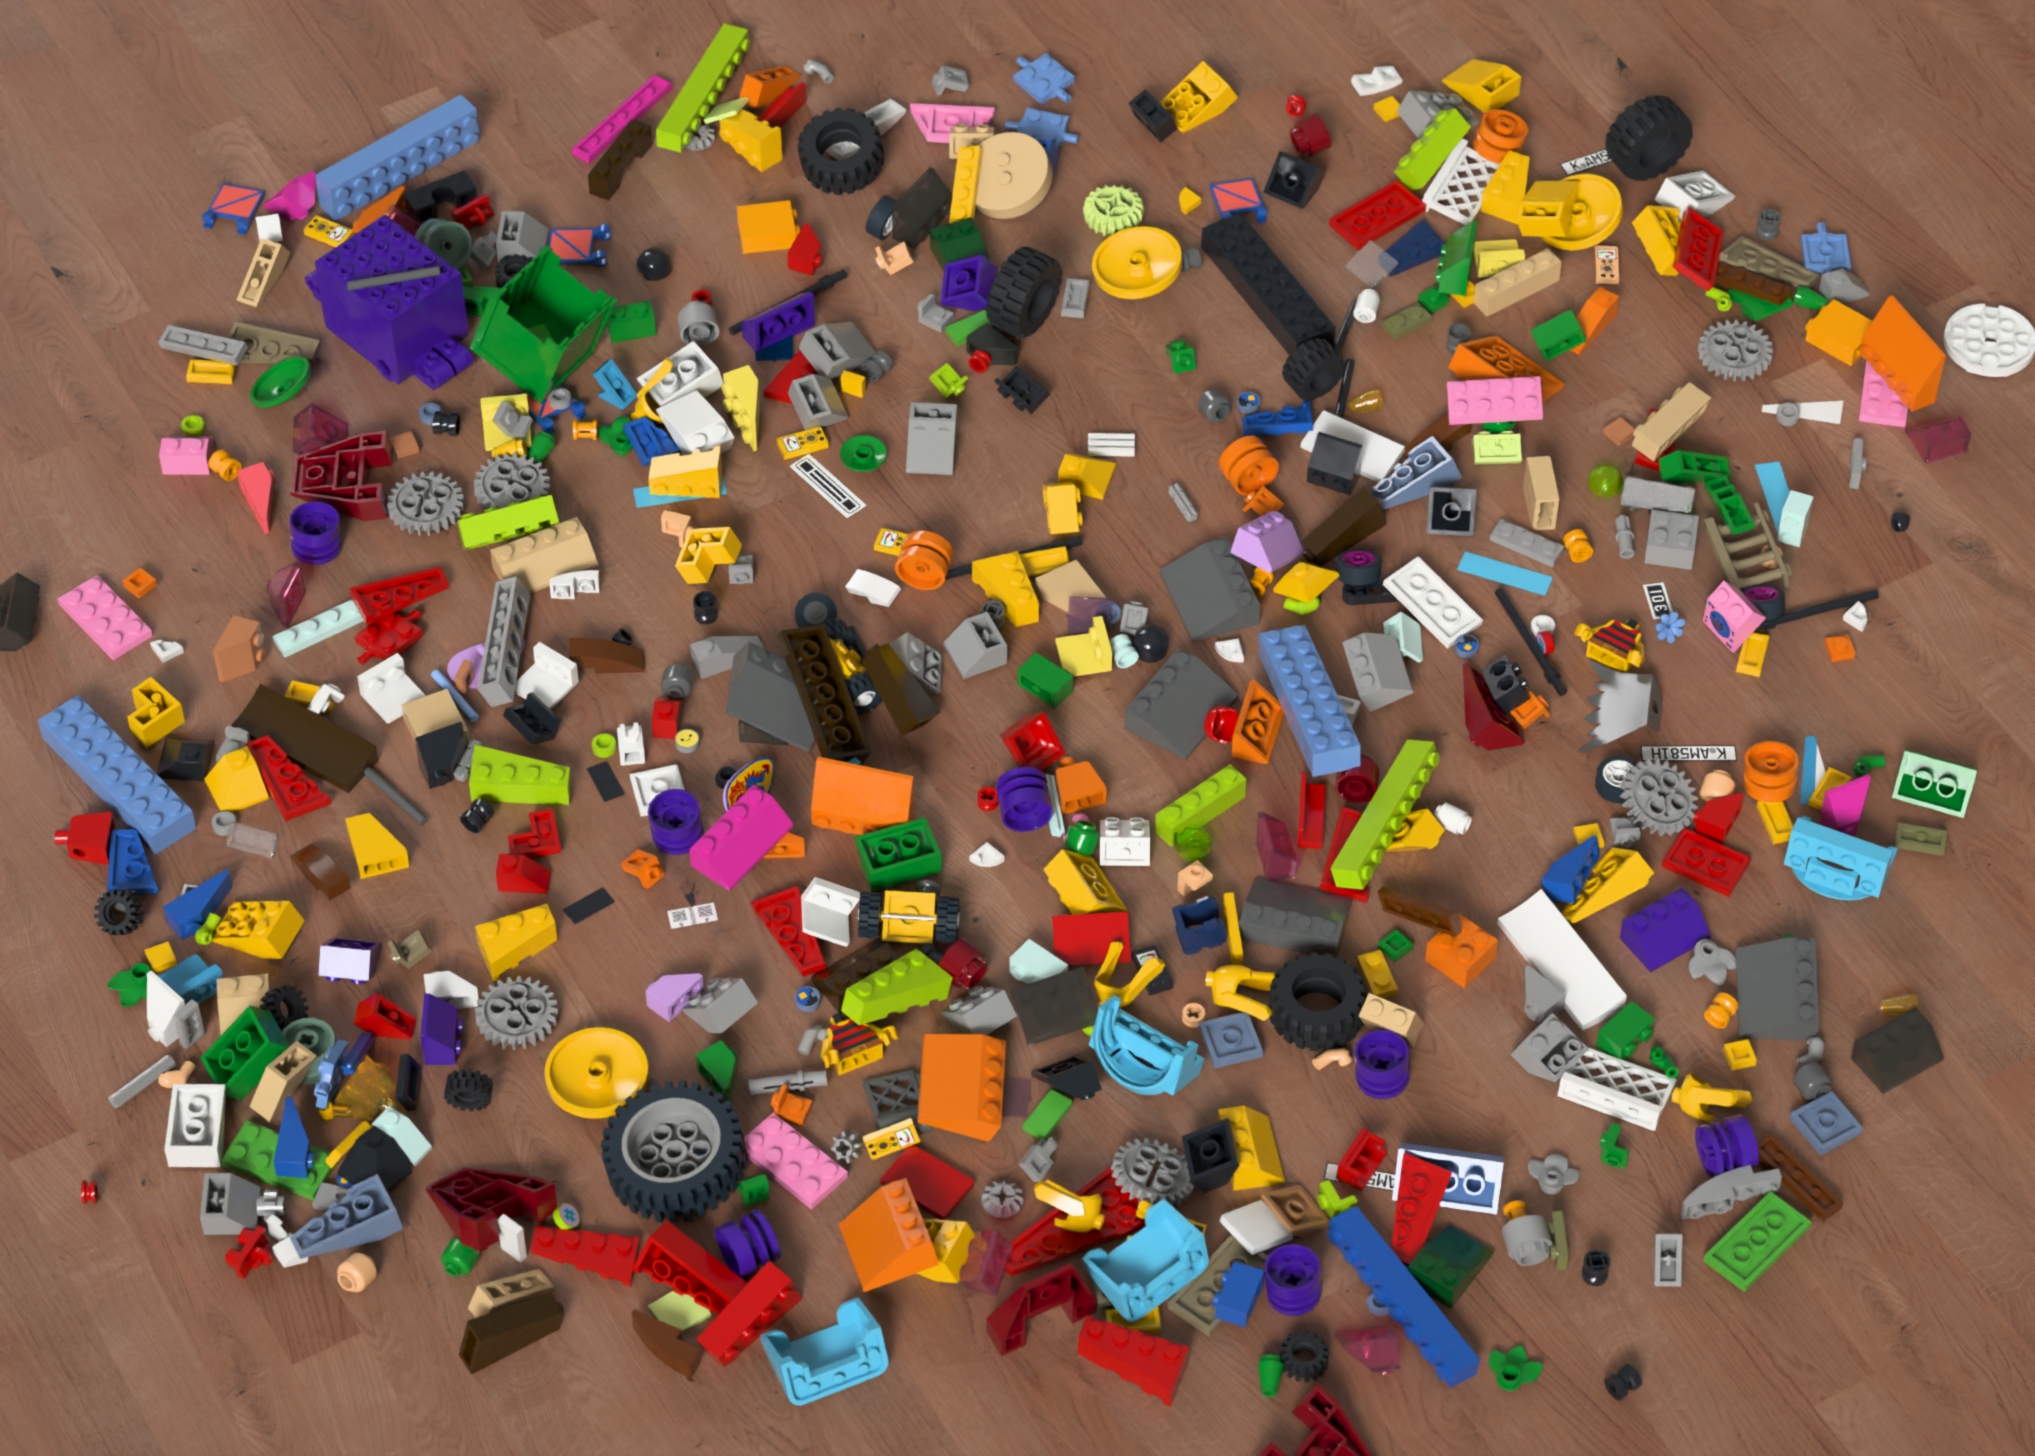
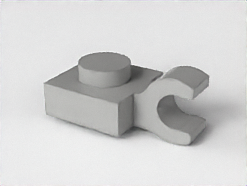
M493 230L490 231L488 236L485 234L483 237L476 239L472 245L470 258L482 269L489 267L497 253V250L493 248L497 240V234Z
M1050 1137L1048 1141L1043 1138L1037 1145H1032L1020 1161L1019 1166L1034 1182L1041 1181L1054 1163L1049 1156L1057 1148L1058 1143L1053 1137Z

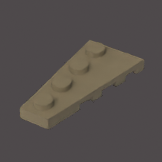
M1743 236L1723 250L1719 257V261H1724L1797 288L1798 286L1811 288L1817 283L1819 274Z
M235 321L227 337L243 341L248 346L240 363L277 364L287 358L301 356L306 358L310 364H314L321 348V342L317 339Z

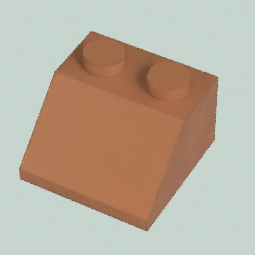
M235 615L232 616L213 650L219 681L226 682L256 671L260 662L265 660L267 650L264 647V634L261 631L260 622Z

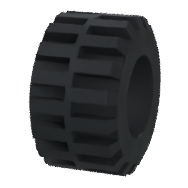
M1316 338L1313 341L1309 340L1305 344H1301L1286 359L1287 362L1283 365L1282 376L1301 399L1306 401L1310 399L1315 400L1329 393L1339 383L1338 381L1342 378V373L1345 371V361L1328 341Z

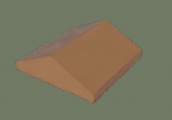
M1301 1185L1265 1192L1261 1195V1198L1291 1235L1305 1239L1330 1223L1329 1219Z

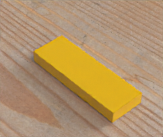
M1225 893L1223 896V913L1231 964L1242 965L1243 950L1234 893Z

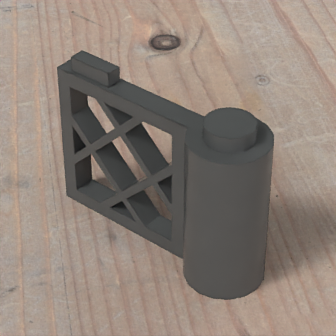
M908 1070L863 1081V1087L876 1122L877 1130L910 1118L918 1134L933 1130L932 1126L917 1122L918 1104L912 1106L903 1104L907 1097L916 1100L917 1103L919 1102V1073L914 1074L913 1070ZM910 1080V1085L907 1089L896 1086L898 1082ZM880 1086L885 1088V1091L882 1095L872 1092L871 1088ZM891 1091L901 1095L898 1101L887 1098ZM882 1103L892 1107L890 1111L882 1113L878 1111Z

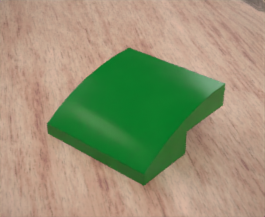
M1733 288L1728 290L1731 300L1742 307V314L1755 322L1793 306L1790 298L1778 306Z

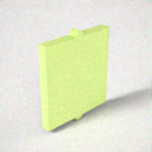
M748 96L716 105L704 119L705 124L738 114L749 101Z
M674 1290L648 1305V1309L656 1319L681 1329V1333L711 1316V1312L695 1303L693 1297L687 1294L681 1296L675 1293Z

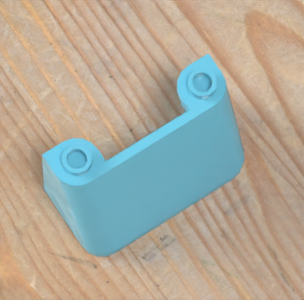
M1165 1199L1148 1208L1145 1217L1146 1227L1108 1255L1103 1249L1098 1248L1090 1250L1082 1258L1084 1269L1120 1315L1129 1323L1140 1320L1203 1273L1209 1263L1204 1235Z
M859 1297L841 1304L836 1312L837 1325L798 1340L789 1342L786 1333L779 1329L760 1334L761 1343L788 1399L794 1405L800 1406L877 1377L887 1369L888 1356L881 1327Z

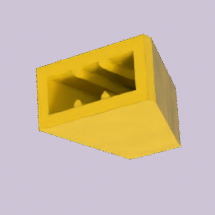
M370 813L345 818L349 840L361 879L409 867L406 848Z

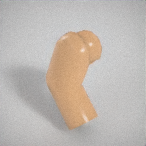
M1345 1048L1328 1049L1314 1058L1312 1063L1317 1070H1321L1336 1060L1339 1061L1340 1066H1346L1352 1062V1057L1349 1055L1350 1051Z
M185 1061L180 1070L162 1073L158 1078L159 1084L166 1088H173V1084H186L196 1066L190 1061Z

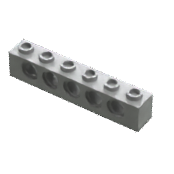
M517 576L495 583L477 688L491 707L513 702L530 600V593Z

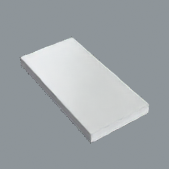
M1324 410L1313 424V431H1309L1301 442V448L1312 453L1317 434L1322 432L1363 445L1360 475L1378 483L1382 479L1387 478L1405 452V446Z
M1419 556L1383 582V586L1447 649L1455 644V640L1459 636L1468 635L1483 623V619Z

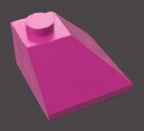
M312 170L292 179L263 205L266 209L278 214L289 222L297 218L299 221L310 214L308 209L315 203L316 173Z
M1866 775L1826 791L1819 820L1821 825L1850 836L1856 835L1865 807L1871 777Z

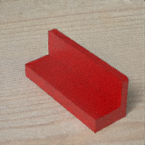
M801 82L795 89L788 87L757 118V121L762 122L765 120L769 122V127L775 128L777 126L781 128L806 103V84Z
M1302 772L1297 848L1322 849L1325 784L1306 783L1307 772Z

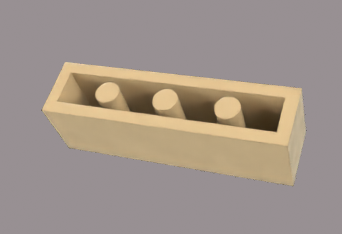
M1547 248L1475 285L1474 304L1488 317L1558 282L1562 262Z
M1690 382L1683 388L1679 387L1674 392L1670 401L1666 399L1657 413L1655 411L1652 412L1644 425L1640 424L1633 433L1635 438L1631 446L1654 462L1705 413L1711 397Z

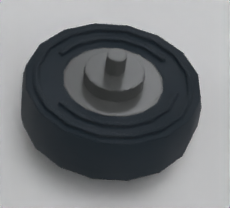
M810 593L798 601L795 607L794 618L799 628L819 625L821 622L825 624L827 619L833 621L834 618H837V609L834 602L828 596L822 593Z

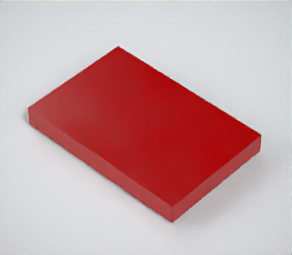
M1684 828L1662 861V867L1730 897L1750 865L1751 857Z
M1128 912L1052 916L1054 956L1068 964V966L1103 964L1112 942H1122L1123 946L1117 963H1131Z
M915 1145L908 1146L880 1179V1184L885 1186L893 1181L906 1178L917 1206L940 1220H946L975 1186L974 1180Z

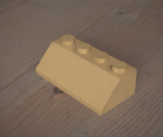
M577 517L490 550L492 568L498 579L501 581L517 576L530 594L549 587L550 579L556 576L592 570L599 567L588 534Z

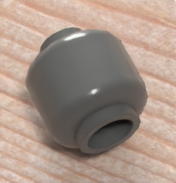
M1209 389L1200 396L1197 407L1207 420L1212 423H1219L1229 416L1232 404L1220 390Z
M683 664L669 665L665 668L662 675V692L669 698H686L692 691L693 672Z
M1810 1062L1803 1063L1796 1069L1793 1084L1805 1099L1816 1100L1830 1092L1832 1079L1819 1063Z

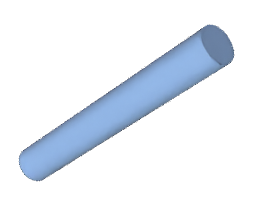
M438 669L434 670L431 673L432 678L443 690L448 689L454 703L471 722L477 721L479 715Z

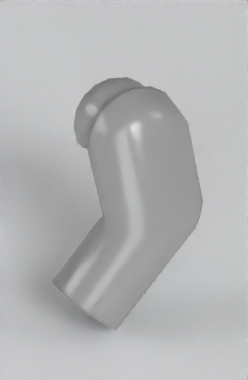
M811 59L803 66V69L809 75L816 71L826 84L831 83L834 79L827 66Z
M817 1025L807 1029L797 1051L801 1054L809 1055L814 1042L819 1040L823 1042L827 1038V1028Z
M1813 1036L1808 1038L1806 1044H1809L1807 1046L1808 1053L1796 1060L1798 1067L1803 1063H1818L1822 1060L1825 1045L1820 1037Z

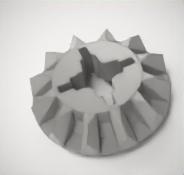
M700 122L699 130L693 133L690 144L686 145L685 148L695 151L707 149L715 141L714 129H711L709 124L703 126ZM694 133H698V135H701L700 139L696 135H694Z
M1005 1179L998 1183L993 1181L989 1187L985 1186L982 1195L984 1209L990 1215L999 1218L1015 1215L1020 1211L1024 1202L1022 1189H1019L1015 1182L1012 1184L1007 1183ZM1002 1192H1005L1006 1198L1003 1205H1001L999 1197Z

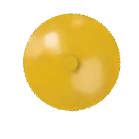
M1593 174L1573 175L1559 180L1579 181L1566 237L1540 236L1541 239L1557 249L1581 250L1592 247L1610 236L1619 225L1623 215V202L1617 187L1608 179Z
M1132 227L1111 235L1099 245L1093 256L1092 270L1097 284L1106 293L1124 299H1140L1155 295L1169 287L1178 277L1182 269L1183 259L1178 242L1166 231L1154 227Z
M603 1027L587 1028L568 1035L552 1049L545 1065L546 1087L553 1101L570 1114L591 1119L616 1115L615 1109L619 1105L626 1108L625 1099L629 1096L634 1100L638 1099L637 1091L642 1088L646 1089L649 1076L646 1055L637 1041L621 1031Z

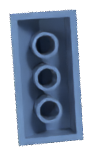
M1400 1143L1392 1200H1397L1402 1155L1404 1152L1452 1172L1439 1206L1497 1214L1504 1157Z

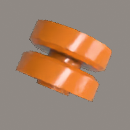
M1495 109L1487 111L1483 114L1479 129L1474 138V149L1486 160L1501 164L1509 150L1517 153L1521 152L1529 131L1527 124L1522 118L1506 110Z
M1253 435L1242 437L1230 444L1222 453L1218 468L1238 494L1247 496L1252 490L1257 492L1262 486L1266 488L1275 479L1279 471V463L1272 453L1268 451L1262 440Z
M914 531L908 534L903 541L901 552L895 563V572L905 584L913 588L935 590L941 587L946 579L948 568L953 559V548L947 540L938 534L928 531Z
M1764 741L1750 747L1744 756L1743 787L1747 794L1755 800L1769 803L1781 802L1793 796L1797 789L1799 759L1795 750L1784 743L1776 741Z

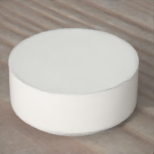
M1538 615L1532 619L1531 633L1535 637H1537L1538 632L1545 630L1549 631L1551 635L1554 634L1555 622L1551 617Z

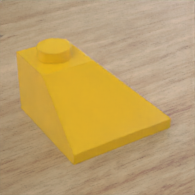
M1075 453L1065 454L1058 471V483L1072 482L1075 484V487L1079 488L1080 495L1103 500L1115 471L1116 463Z
M1302 561L1283 576L1273 588V591L1310 603L1339 577V573Z
M247 746L225 754L204 779L220 812L229 811L233 813L269 799L257 764Z
M1428 809L1410 812L1386 852L1431 849L1439 843V838L1445 830Z

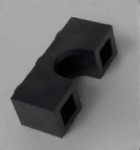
M465 170L404 193L406 210L417 226L429 219L437 218L436 205L439 203L449 202L455 207L461 208L468 204L469 200L477 197L476 186Z

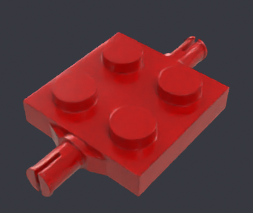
M414 609L406 617H403L394 612L371 622L354 636L356 643L365 648V651L357 657V661L364 665L372 657L386 660L396 653L401 655L423 636L422 629L413 624L421 617V613Z

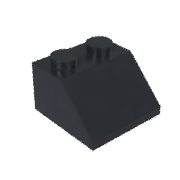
M1279 151L1263 193L1304 209L1319 190L1326 169L1292 154Z
M1318 432L1308 464L1307 482L1351 496L1360 478L1363 445Z
M1226 1118L1182 1136L1191 1182L1203 1193L1227 1185L1240 1165L1230 1119Z

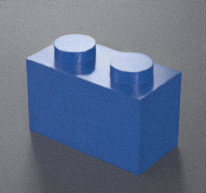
M1234 1261L1231 1270H1226L1223 1275L1221 1285L1224 1286L1222 1291H1217L1213 1300V1306L1216 1307L1215 1318L1246 1328L1263 1287L1264 1271Z

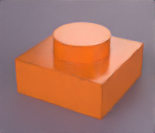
M140 567L122 580L123 587L139 599L157 586L156 579Z
M1848 634L1825 638L1824 645L1831 662L1854 659L1855 650Z

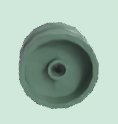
M441 218L429 219L422 223L415 234L416 239L456 269L462 267L470 257L472 239L469 231L462 224Z
M302 1018L290 1023L284 1028L282 1033L289 1046L298 1041L317 1056L301 1084H317L318 1081H321L322 1074L318 1073L322 1058L326 1059L329 1047L333 1048L335 1046L336 1038L331 1026L326 1022L316 1018Z

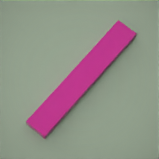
M654 75L572 148V155L590 164L615 141L631 119L639 120L672 90V83Z

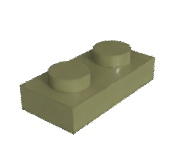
M1417 303L1383 320L1382 328L1394 341H1397L1432 323V316Z
M1897 823L1894 847L1944 856L1947 831Z
M1552 1211L1550 1222H1546L1552 1240L1549 1257L1550 1260L1555 1261L1556 1270H1566L1569 1255L1562 1211Z

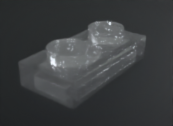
M233 821L230 822L226 846L273 858L276 855L280 833Z

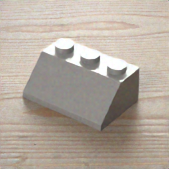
M1362 633L1342 642L1359 697L1370 712L1414 693L1395 635Z

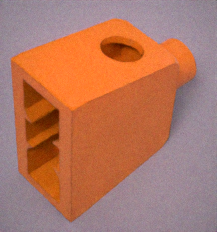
M1071 756L1063 758L1060 761L1061 768L1055 770V781L1062 815L1106 804L1107 788L1091 764L1087 761L1075 763L1074 758Z

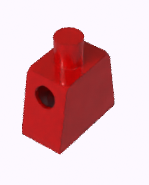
M112 812L73 816L69 830H55V844L67 845L69 856L72 859L109 864L111 830H115Z

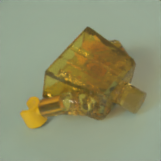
M366 1054L355 1073L337 1095L334 1101L337 1104L333 1105L330 1101L326 1110H318L324 1120H330L334 1116L372 1120L379 1110L384 1112L389 1106L399 1111L401 1106L389 1098L396 1088L389 1067L381 1062L371 1060Z

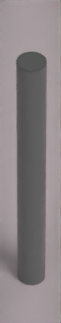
M439 266L348 281L346 283L348 291L438 276L440 275Z
M371 767L366 769L365 776L421 826L428 821V818L377 772Z

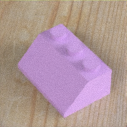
M1271 511L1238 528L1230 553L1272 573L1302 557L1304 550L1292 522L1284 518L1283 514Z

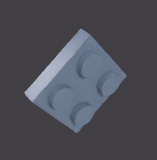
M1241 1012L1199 1022V1031L1214 1069L1263 1057V1049L1248 1013Z
M1832 1091L1791 1112L1789 1120L1820 1156L1859 1136L1863 1131L1860 1123Z

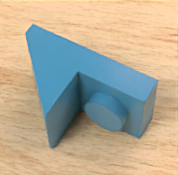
M612 359L606 360L592 373L603 388L597 395L617 408L624 409L637 397L636 391Z

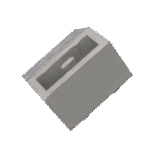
M1408 91L1397 110L1398 114L1418 139L1423 136V130L1435 121V115L1443 109L1456 108L1471 127L1479 123L1473 115V111L1463 102L1462 97L1455 93Z
M853 322L822 324L805 333L798 347L820 376L831 379L842 375L844 370L850 371L861 366L866 360H871L872 355L875 353Z
M911 402L906 473L953 475L957 432V404Z

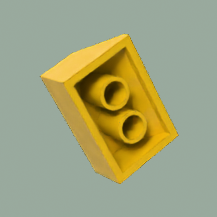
M1062 849L1043 869L1049 877L1048 882L1056 888L1060 894L1061 902L1069 908L1072 913L1071 915L1128 911L1095 859L1091 856Z
M1246 1106L1218 1109V1122L1226 1118L1230 1119L1240 1163L1231 1178L1233 1191L1285 1183L1269 1117Z

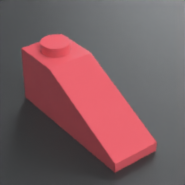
M264 462L238 470L237 475L239 486L264 534H267L270 530L274 499L273 483L276 480L271 469L267 470Z

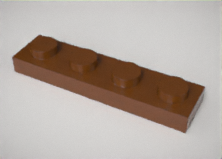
M1724 261L1718 262L1715 278L1717 283L1778 306L1793 295V287Z
M1385 886L1377 892L1384 912L1454 937L1462 932L1459 916L1452 909Z
M1772 1133L1757 1143L1759 1161L1769 1170L1779 1169L1782 1176L1781 1182L1821 1221L1824 1222L1842 1209L1843 1202Z

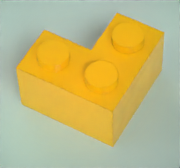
M1072 482L1042 484L1044 508L1047 509L1048 532L1050 534L1079 532V526H1082V514L1077 512L1076 503L1080 502L1079 488L1075 487V484Z
M730 527L689 529L675 567L687 584L708 583L715 564H731L736 562L742 544Z
M149 677L132 689L137 710L127 716L130 732L146 749L185 722L181 703L152 677Z

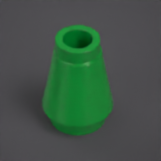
M1798 286L1792 302L1800 308L1821 310L1827 304L1828 298L1806 286L1804 288Z
M539 432L538 435H535L526 460L534 457L535 464L542 463L555 448L554 437L546 432Z
M1263 1355L1260 1357V1362L1257 1363L1261 1394L1266 1397L1277 1396L1284 1364L1281 1363V1357L1277 1355Z

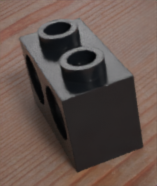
M1146 89L1129 102L1133 115L1160 142L1177 130L1173 116Z
M1506 655L1481 670L1494 700L1506 714L1531 699L1527 692V689L1530 687L1522 675L1520 676L1523 673L1516 661L1511 663Z

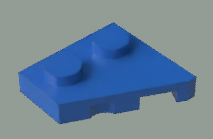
M646 417L628 422L623 426V430L643 467L651 465L653 457L681 453L678 445L667 437L668 434L662 429L655 427L654 423Z

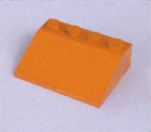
M1891 295L1887 298L1863 335L1860 354L1871 364L1874 371L1885 380L1888 387L1899 396L1901 402L1914 412L1935 403L1946 355L1896 298Z
M1497 335L1458 344L1448 368L1455 372L1457 377L1466 381L1540 376L1542 403L1565 385L1561 380Z
M817 757L811 805L812 825L839 830L844 833L863 835L915 820L914 776Z
M925 1034L922 1043L917 1122L990 1142L1001 1128L1006 1041L984 1034Z
M906 1178L880 1187L838 1224L864 1292L939 1265L932 1241Z

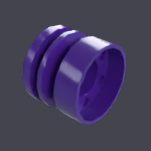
M323 502L304 503L293 510L289 523L291 550L295 558L309 565H321L335 559L341 551L340 519L337 510Z
M1019 767L1009 770L999 777L996 782L998 802L1000 803L1001 819L1005 827L1013 831L1027 832L1039 829L1050 821L1053 816V809L1047 786V778L1042 771L1032 767Z
M670 789L662 791L650 802L648 818L652 838L657 848L670 855L689 853L690 848L704 833L698 800L685 790Z
M1389 1030L1372 1031L1359 1039L1355 1046L1354 1057L1356 1082L1360 1090L1364 1094L1376 1099L1392 1098L1403 1092L1409 1083L1410 1075L1409 1049L1406 1041L1399 1034Z
M1737 1114L1721 1120V1124L1713 1121L1708 1125L1703 1124L1696 1128L1695 1143L1701 1164L1711 1178L1733 1170V1168L1736 1169L1751 1165V1168L1758 1164L1759 1155L1756 1138L1748 1120L1743 1115Z
M758 1209L750 1211L749 1217L742 1215L739 1218L740 1227L735 1222L730 1221L715 1229L716 1241L727 1266L740 1278L756 1270L755 1259L761 1266H764L769 1260L775 1262L781 1258V1251L774 1230Z
M1290 1244L1276 1248L1268 1255L1265 1262L1267 1300L1271 1307L1279 1313L1289 1316L1303 1315L1314 1309L1322 1296L1320 1261L1316 1254L1305 1246Z

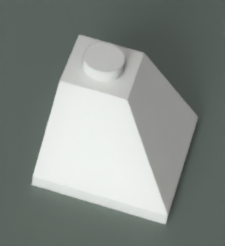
M149 971L147 973L148 1033L156 1042L160 1041L168 1047L179 1038L174 1015L185 1006L184 999L154 972Z

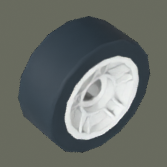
M887 195L883 196L869 214L865 226L866 232L881 241L885 240L898 224L903 211V205Z
M1622 756L1609 757L1602 761L1597 768L1595 781L1598 794L1611 803H1625L1627 799L1620 797L1624 792L1620 786L1625 782L1623 778L1628 774V771L1633 766L1635 767L1637 763L1632 759Z

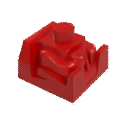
M1045 712L1024 716L999 734L1005 746L1008 747L1018 768L1032 767L1042 771L1066 754Z

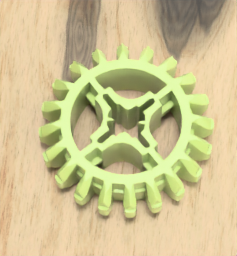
M1113 184L1112 187L1105 185L1103 189L1097 187L1095 192H1090L1089 197H1086L1083 214L1085 222L1088 223L1090 229H1094L1096 233L1102 232L1103 236H1106L1107 234L1113 235L1124 229L1137 227L1141 224L1144 208L1138 193H1133L1131 188L1124 189L1123 185L1116 187Z

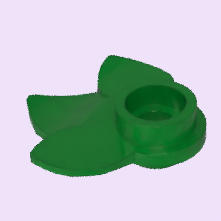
M626 416L616 418L612 423V427H599L601 441L609 444L614 453L620 456L629 454L633 448L623 430L624 424L631 422Z
M144 963L135 964L130 971H121L115 974L108 982L107 988L120 991L122 1007L134 1006L141 998L147 1000V973L149 971L153 972V970Z
M1522 1346L1513 1348L1506 1355L1493 1350L1489 1356V1367L1496 1374V1382L1500 1388L1506 1391L1517 1390L1521 1387L1522 1383L1534 1382L1542 1372L1543 1364L1528 1362L1527 1355ZM1505 1378H1512L1513 1381L1506 1380Z

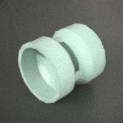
M1117 635L1109 641L1114 661L1119 668L1130 667L1138 660L1139 655L1136 649L1131 647L1132 642L1127 635Z

